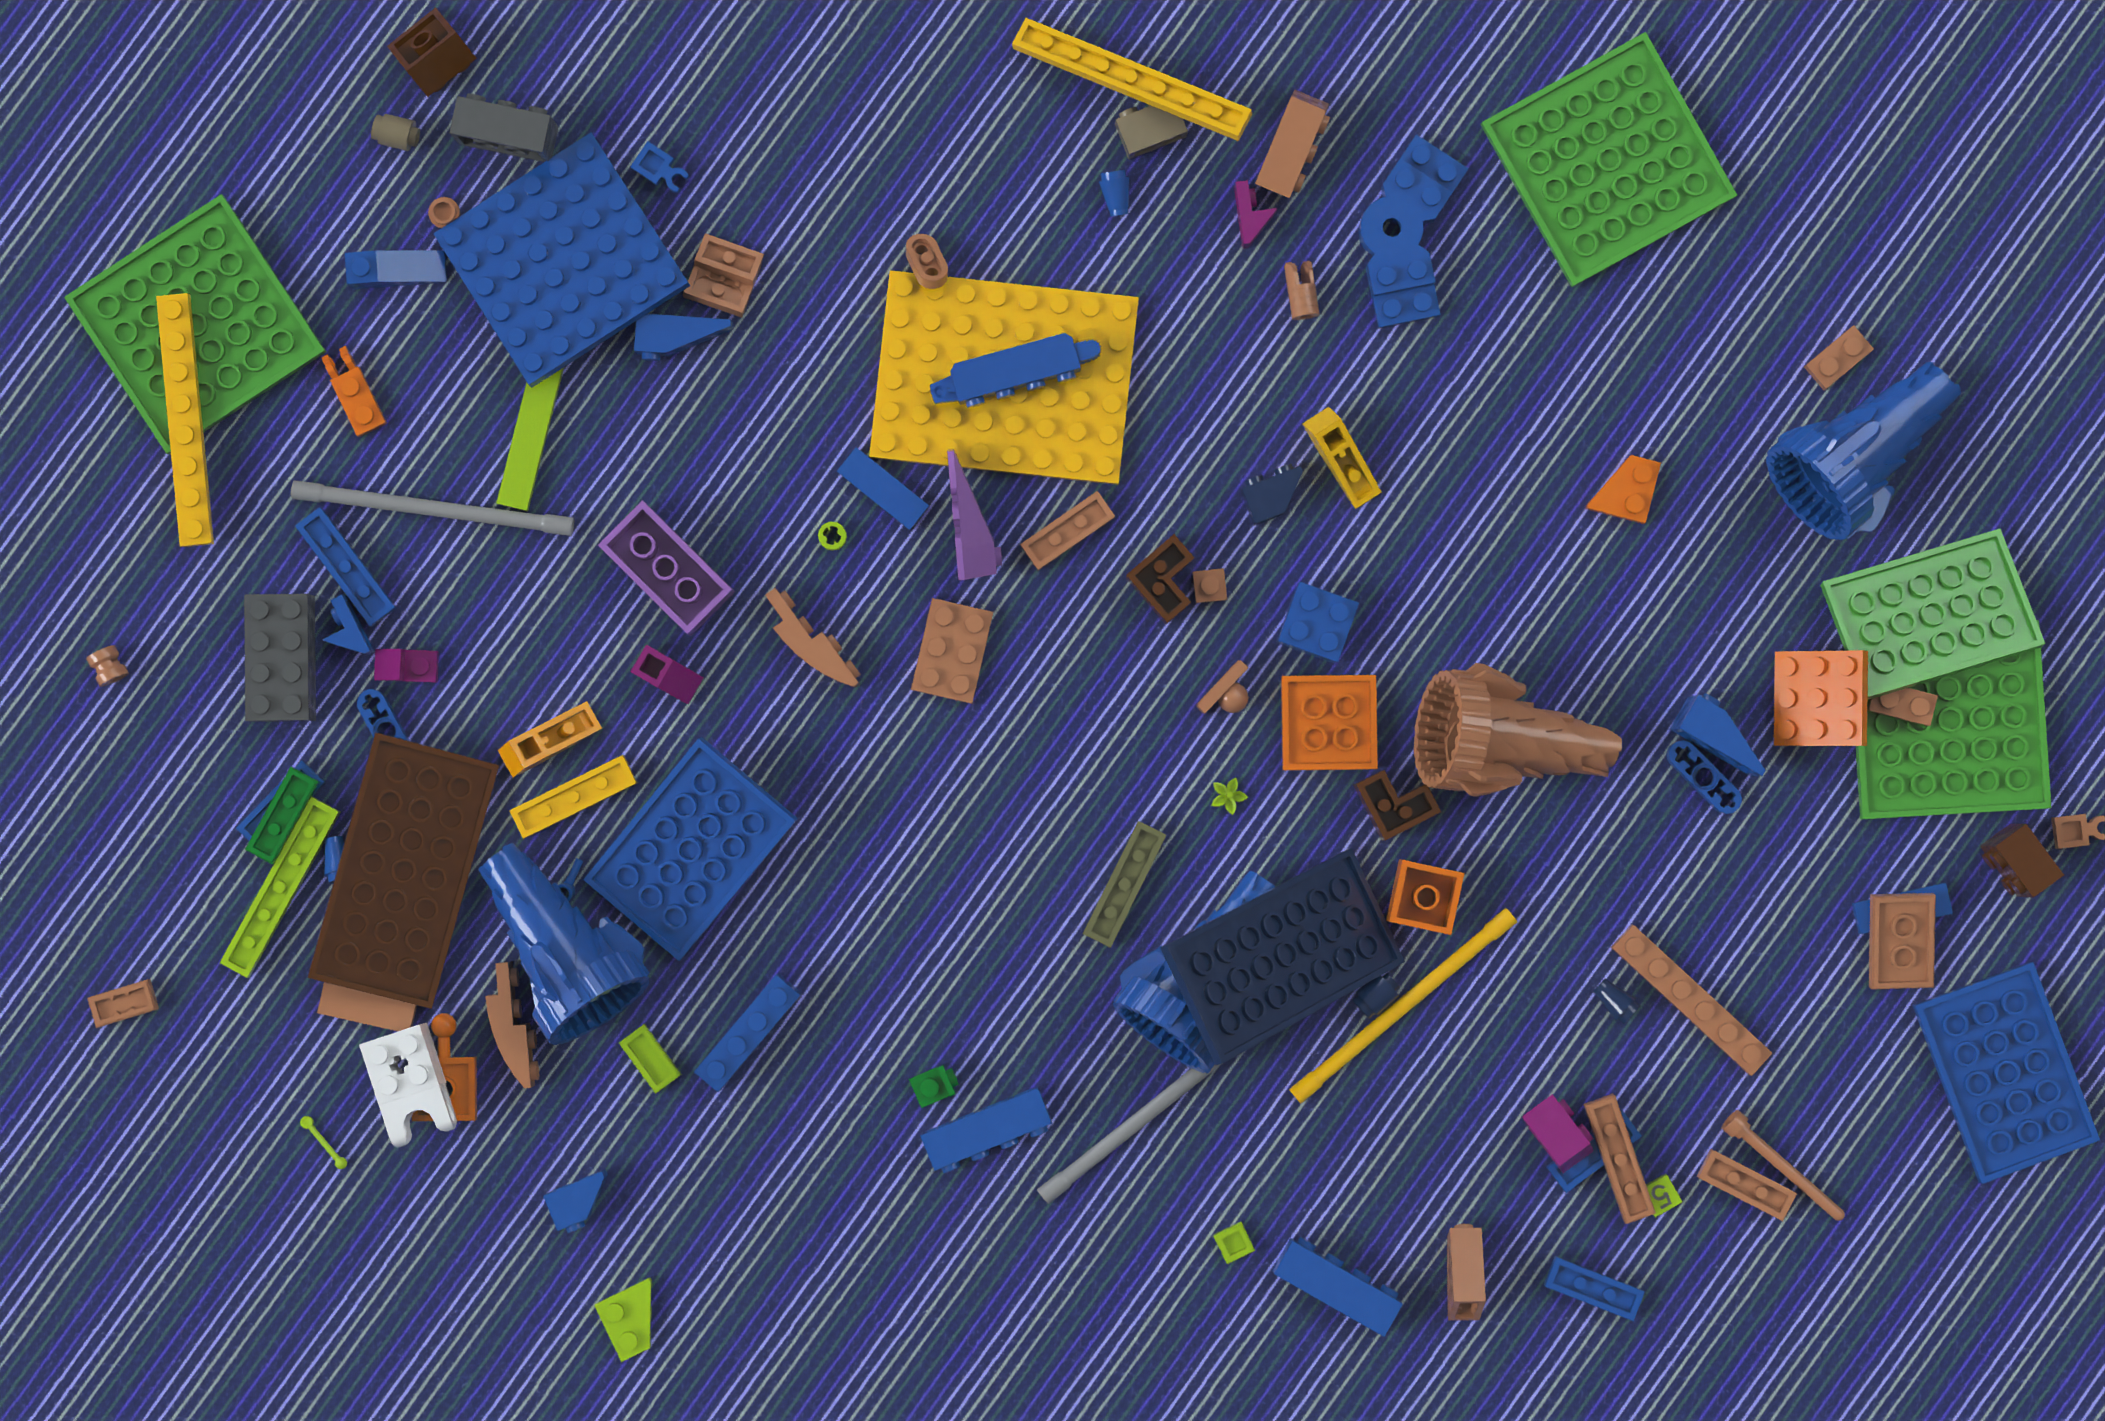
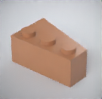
M1294 90L1257 177L1256 185L1288 198L1291 197L1293 191L1299 193L1306 175L1301 174L1304 163H1312L1318 146L1313 144L1317 132L1323 135L1330 120V117L1325 115L1329 103Z

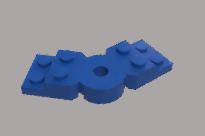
M1417 134L1381 187L1383 198L1374 201L1366 209L1359 224L1360 242L1363 248L1373 256L1366 266V273L1378 329L1439 317L1441 315L1434 285L1435 277L1430 253L1418 244L1423 235V224L1434 222L1468 168ZM1387 222L1395 223L1399 228V234L1394 237L1387 236L1383 231V224Z

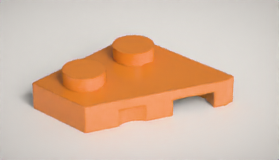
M1630 455L1598 493L1587 503L1585 509L1645 524L1661 463Z

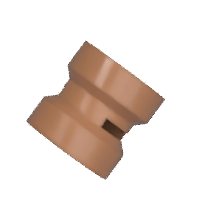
M115 645L100 649L86 658L89 666L96 669V680L99 687L117 682L129 674L126 666L118 661L119 652Z

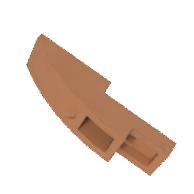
M774 588L765 595L783 620L773 629L795 654L816 670L840 683L854 688L860 685L856 679L861 675L851 660H848L846 663L838 654L842 647L832 634L826 637L821 632L812 638L809 634L814 631L804 616L798 619L794 614L792 608L796 605L785 590L780 593Z
M513 961L495 963L498 994L485 996L492 1033L505 1063L515 1078L524 1088H531L535 1086V1080H539L538 1061H533L532 1049L537 1048L536 1030H531L530 1023L518 1024L517 1018L522 1017L521 1000L515 997V987L519 986L518 968H513Z

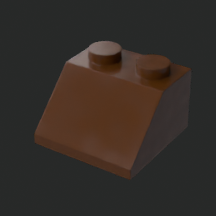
M436 7L387 46L427 97L440 91L450 79L458 73L464 72L477 59Z

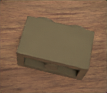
M1151 105L1141 110H1137L1136 107L1126 109L1119 113L1120 118L1115 121L1116 129L1129 160L1186 138L1188 134L1183 118Z

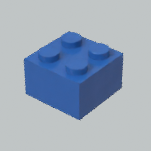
M1299 582L1295 588L1276 643L1336 664L1339 661L1359 603Z

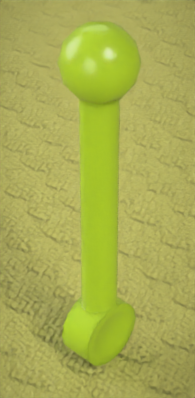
M302 1117L300 1120L301 1127L310 1130L335 1160L336 1168L344 1169L347 1166V1160L344 1157H340L315 1128L312 1117Z

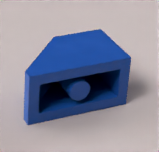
M606 1169L550 1191L543 1196L557 1231L566 1228L567 1233H570L585 1226L583 1220L591 1216L608 1176Z

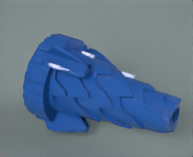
M1926 362L1909 377L1894 383L1874 398L1873 395H1870L1848 414L1843 411L1831 422L1821 421L1783 433L1778 437V442L1768 450V456L1766 457L1769 475L1777 492L1799 519L1826 538L1844 540L1849 539L1856 532H1872L1882 520L1895 493V489L1892 486H1886L1889 483L1886 479L1907 462L1904 457L1921 443V436L1943 418L1940 414L1961 394L1959 384L1952 382L1943 370L1934 366L1933 362Z
M514 843L503 846L501 851L489 858L483 866L479 867L478 871L491 889L498 911L510 928L507 934L519 951L520 963L530 978L535 1006L532 1016L550 1044L567 1043L602 1026L625 1010L648 987L649 972L642 963L645 951L643 945L608 917L600 919L599 929L597 927L592 929L578 906L573 908L556 883L551 884L538 866L524 852H521Z
M1249 871L1224 905L1218 911L1214 910L1207 920L1200 922L1194 929L1275 886L1259 876L1258 873ZM1159 946L1156 950L1132 963L1120 975L1122 989L1115 997L1113 1007L1129 1026L1158 1049L1185 1066L1207 1074L1214 1067L1215 1063L1160 947L1162 946Z

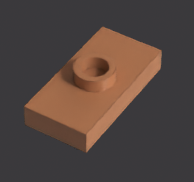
M151 979L87 998L96 1028L159 1009Z

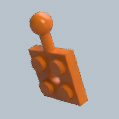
M441 1013L432 1020L431 1029L438 1037V1058L445 1080L450 1082L453 1088L450 1099L457 1121L477 1120V1057H450V1036L455 1033L457 1024L453 1016ZM417 1110L412 1115V1121H433L430 1114L423 1110Z

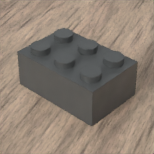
M470 93L467 94L466 98L457 96L449 133L459 145L540 162L549 161L552 158L559 127L553 118L547 115V110L534 106H529L528 110L516 108L517 104L505 100H498L497 104L485 102V97Z

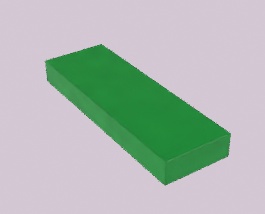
M291 766L245 850L274 865L320 781Z

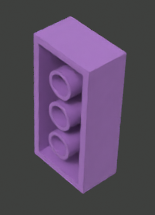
M643 500L598 544L690 636L735 592Z

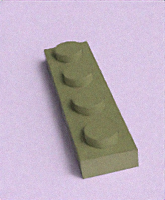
M1140 821L1137 822L1082 934L1111 948L1166 834Z

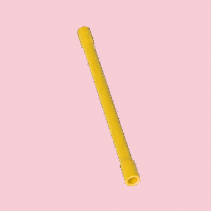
M1504 908L1485 924L1481 931L1319 1067L1305 1075L1289 1091L1302 1104L1321 1088L1325 1081L1475 955L1518 922L1507 908Z

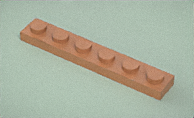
M1631 924L1610 947L1748 1075L1752 1076L1772 1055V1052L1636 926Z

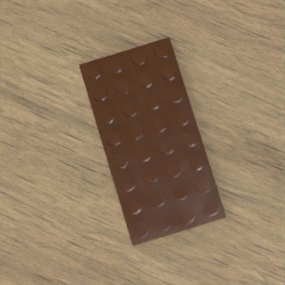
M375 732L308 972V978L432 1009L499 765Z

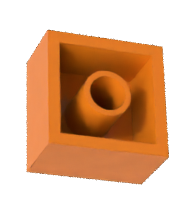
M1399 859L1386 921L1452 935L1465 873Z

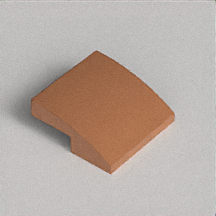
M705 233L688 279L690 286L684 290L683 297L742 318L754 288L764 254Z

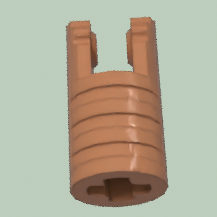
M1303 261L1301 265L1302 284L1299 282L1298 269L1295 263L1286 262L1284 270L1292 320H1304L1319 316L1312 262Z

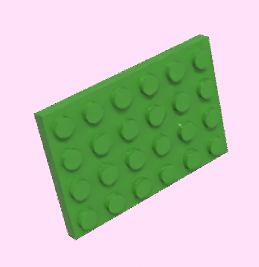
M2001 529L1823 581L1820 585L1844 650L1868 651V700L2042 648L2045 645Z

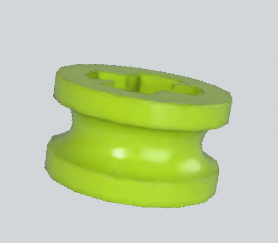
M831 521L821 526L818 532V539L824 548L834 551L844 546L847 534L841 524ZM832 527L837 528V534L841 536L838 543L834 541V545L827 544L828 538L824 536L825 531L828 529L831 532Z

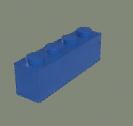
M779 973L776 974L694 1073L717 1092L722 1090L803 993Z
M1036 1086L922 1132L920 1136L934 1171L942 1169V1172L946 1173L960 1167V1160L971 1157L972 1161H976L990 1154L988 1149L997 1145H1000L1001 1149L1011 1147L1019 1143L1017 1137L1029 1133L1031 1137L1043 1134L1048 1131L1047 1125L1052 1124V1120L1039 1087Z
M1290 1237L1272 1269L1274 1275L1385 1337L1403 1305L1401 1300L1397 1298L1399 1293L1385 1284H1382L1380 1288L1369 1282L1372 1277L1357 1268L1354 1269L1353 1273L1343 1268L1344 1261L1331 1253H1327L1324 1257L1315 1252L1316 1245L1302 1237L1296 1241Z

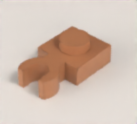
M2086 814L2051 818L2055 849L2090 845L2089 836H2092L2094 839L2105 840V833L2101 834L2097 830L2098 824L2105 822V816H2095L2089 822H2087Z

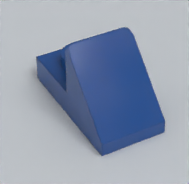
M340 595L330 600L334 607L330 609L332 617L338 626L343 625L344 629L324 638L323 641L367 655L375 653L348 596Z

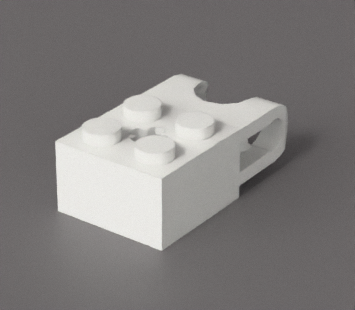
M427 1023L359 1044L389 1138L395 1147L399 1148L410 1142L412 1137L410 1119L417 1110L429 1113L440 1131L447 1132L456 1128V1115ZM400 1056L401 1060L407 1059L408 1061L404 1071L398 1067Z

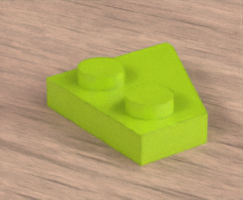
M650 1277L594 1304L621 1362L651 1347L652 1280Z

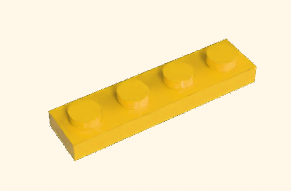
M621 755L509 811L522 838L525 839L637 784V781L625 756Z

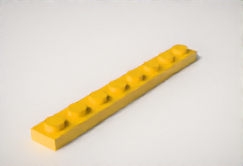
M1025 18L1012 42L1014 50L1237 141L1240 140L1252 116V109L1028 18Z
M188 293L156 296L180 547L214 544L191 297Z

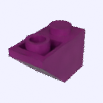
M649 645L644 647L630 671L688 705L704 677Z

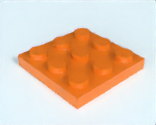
M1868 651L1775 652L1774 746H1867Z
M1376 675L1281 676L1282 770L1378 769Z

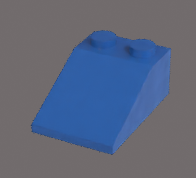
M1706 693L1703 696L1699 694L1687 697L1669 730L1750 777L1763 776L1766 770L1727 711L1719 707L1721 702Z

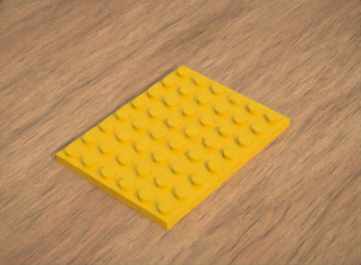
M890 270L869 457L948 466L947 450L954 449L962 468L1118 485L1139 297L948 277L947 282L943 286L929 289L918 283L914 273ZM1066 333L1073 338L1074 343L1093 339L1101 346L1100 357H1097L1094 361L1091 360V362L1081 364V371L1075 373L1076 378L1058 383L1057 378L1045 381L1046 386L1043 388L1028 391L1027 387L1014 390V396L999 400L994 395L984 398L985 403L976 407L967 408L966 404L959 405V401L935 404L930 391L931 384L951 376L950 371L955 363L1058 334Z

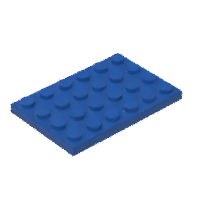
M700 737L583 880L680 961L798 818L704 738Z
M2034 962L2022 964L1913 1005L1979 1183L1984 1184L2100 1141Z

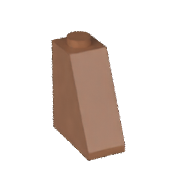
M1458 1224L1454 1228L1449 1229L1447 1236L1448 1320H1480L1486 1303L1482 1228H1473L1471 1224Z

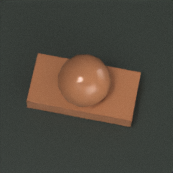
M1238 660L1196 704V707L1205 714L1218 700L1220 707L1226 712L1237 713L1243 710L1248 704V692L1243 685L1235 681L1248 667L1241 660Z

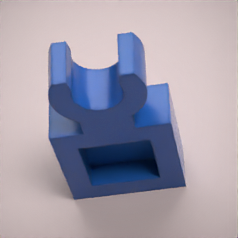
M649 141L646 142L630 166L632 170L656 186L664 179L668 188L677 194L681 190L673 184V179L676 176H682L686 180L690 178L684 169L671 168L675 161L674 158Z

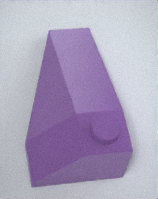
M948 449L958 579L967 580L997 574L996 566H1002L1001 547H994L992 534L955 450Z

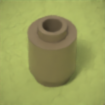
M384 114V116L376 115L372 125L371 138L378 140V144L409 151L412 146L416 147L419 142L420 128H416V121L390 114Z

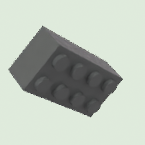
M310 594L244 595L245 721H316L315 596Z

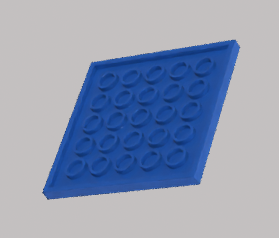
M591 132L550 158L549 161H545L433 233L531 388L690 286Z

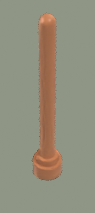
M1736 1110L1725 1120L1721 1129L1729 1136L1745 1140L1832 1218L1840 1221L1845 1217V1212L1750 1129L1751 1125L1747 1122L1748 1118L1744 1114Z

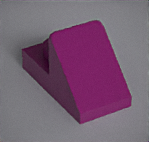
M1248 180L1235 182L1234 185L1242 249L1250 247L1277 211V208L1252 211V207H1257L1256 193L1254 188L1249 189Z
M375 649L374 680L438 683L439 651Z

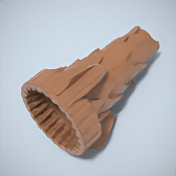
M1475 663L1467 670L1452 669L1451 671H1439L1429 681L1418 708L1415 723L1414 756L1418 775L1427 787L1454 791L1465 790L1470 796H1481L1520 785L1522 776L1543 779V774L1566 775L1572 772L1608 777L1609 767L1616 763L1619 751L1622 750V738L1606 728L1575 719L1570 714L1533 708L1534 703L1517 701L1516 699L1526 693L1525 684L1516 682L1510 676L1485 664Z

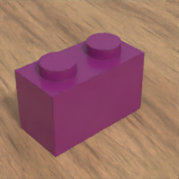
M1552 1094L1523 1115L1522 1118L1562 1173H1565L1593 1152L1590 1144L1593 1137L1583 1124L1577 1127L1570 1117L1574 1115V1112L1565 1100L1562 1099L1558 1102Z

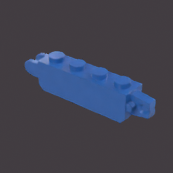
M1066 333L1058 334L955 363L950 371L951 376L931 384L930 391L935 404L959 401V405L966 404L967 408L976 407L985 403L984 398L994 395L999 400L1014 396V390L1027 387L1028 391L1043 388L1046 386L1045 381L1057 378L1058 383L1076 378L1075 373L1081 371V364L1091 362V360L1094 361L1097 357H1100L1101 346L1093 339L1074 343L1073 338Z

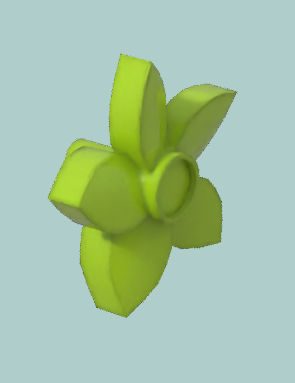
M1237 778L1230 780L1227 787L1222 783L1213 782L1214 790L1219 795L1213 799L1211 806L1220 807L1225 804L1226 810L1233 815L1236 810V802H1242L1248 796L1241 791H1236L1238 787Z

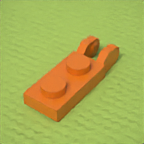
M345 345L339 348L342 360L350 371L339 375L333 359L328 354L321 358L328 374L332 378L330 382L357 437H361L386 425L387 422L361 368L357 367L350 351Z

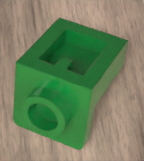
M944 1064L909 1078L921 1108L948 1096L955 1095L956 1090L954 1087L959 1085L953 1069L947 1070Z

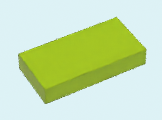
M643 1024L619 1042L622 1049L655 1094L682 1075L646 1024Z

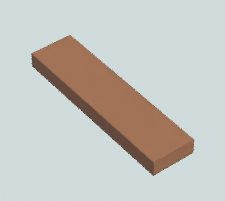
M1612 1093L1583 1104L1624 1223L1628 1224L1656 1214L1616 1096Z

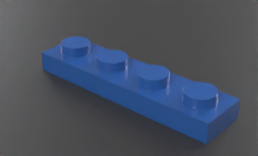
M319 507L295 525L369 626H374L397 608L323 508Z

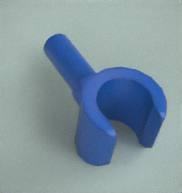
M576 858L565 881L558 885L560 888L563 887L569 891L568 901L575 895L573 884L583 863L578 858Z

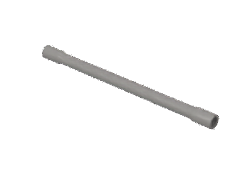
M297 480L293 481L291 487V498L297 500L324 501L541 530L545 533L572 536L574 530V517L551 514L539 515L330 487L319 483Z
M1221 1064L1214 1065L1207 1074L1191 1068L1066 1169L1058 1172L1037 1189L1039 1194L1047 1204H1050L1070 1188L1073 1182Z

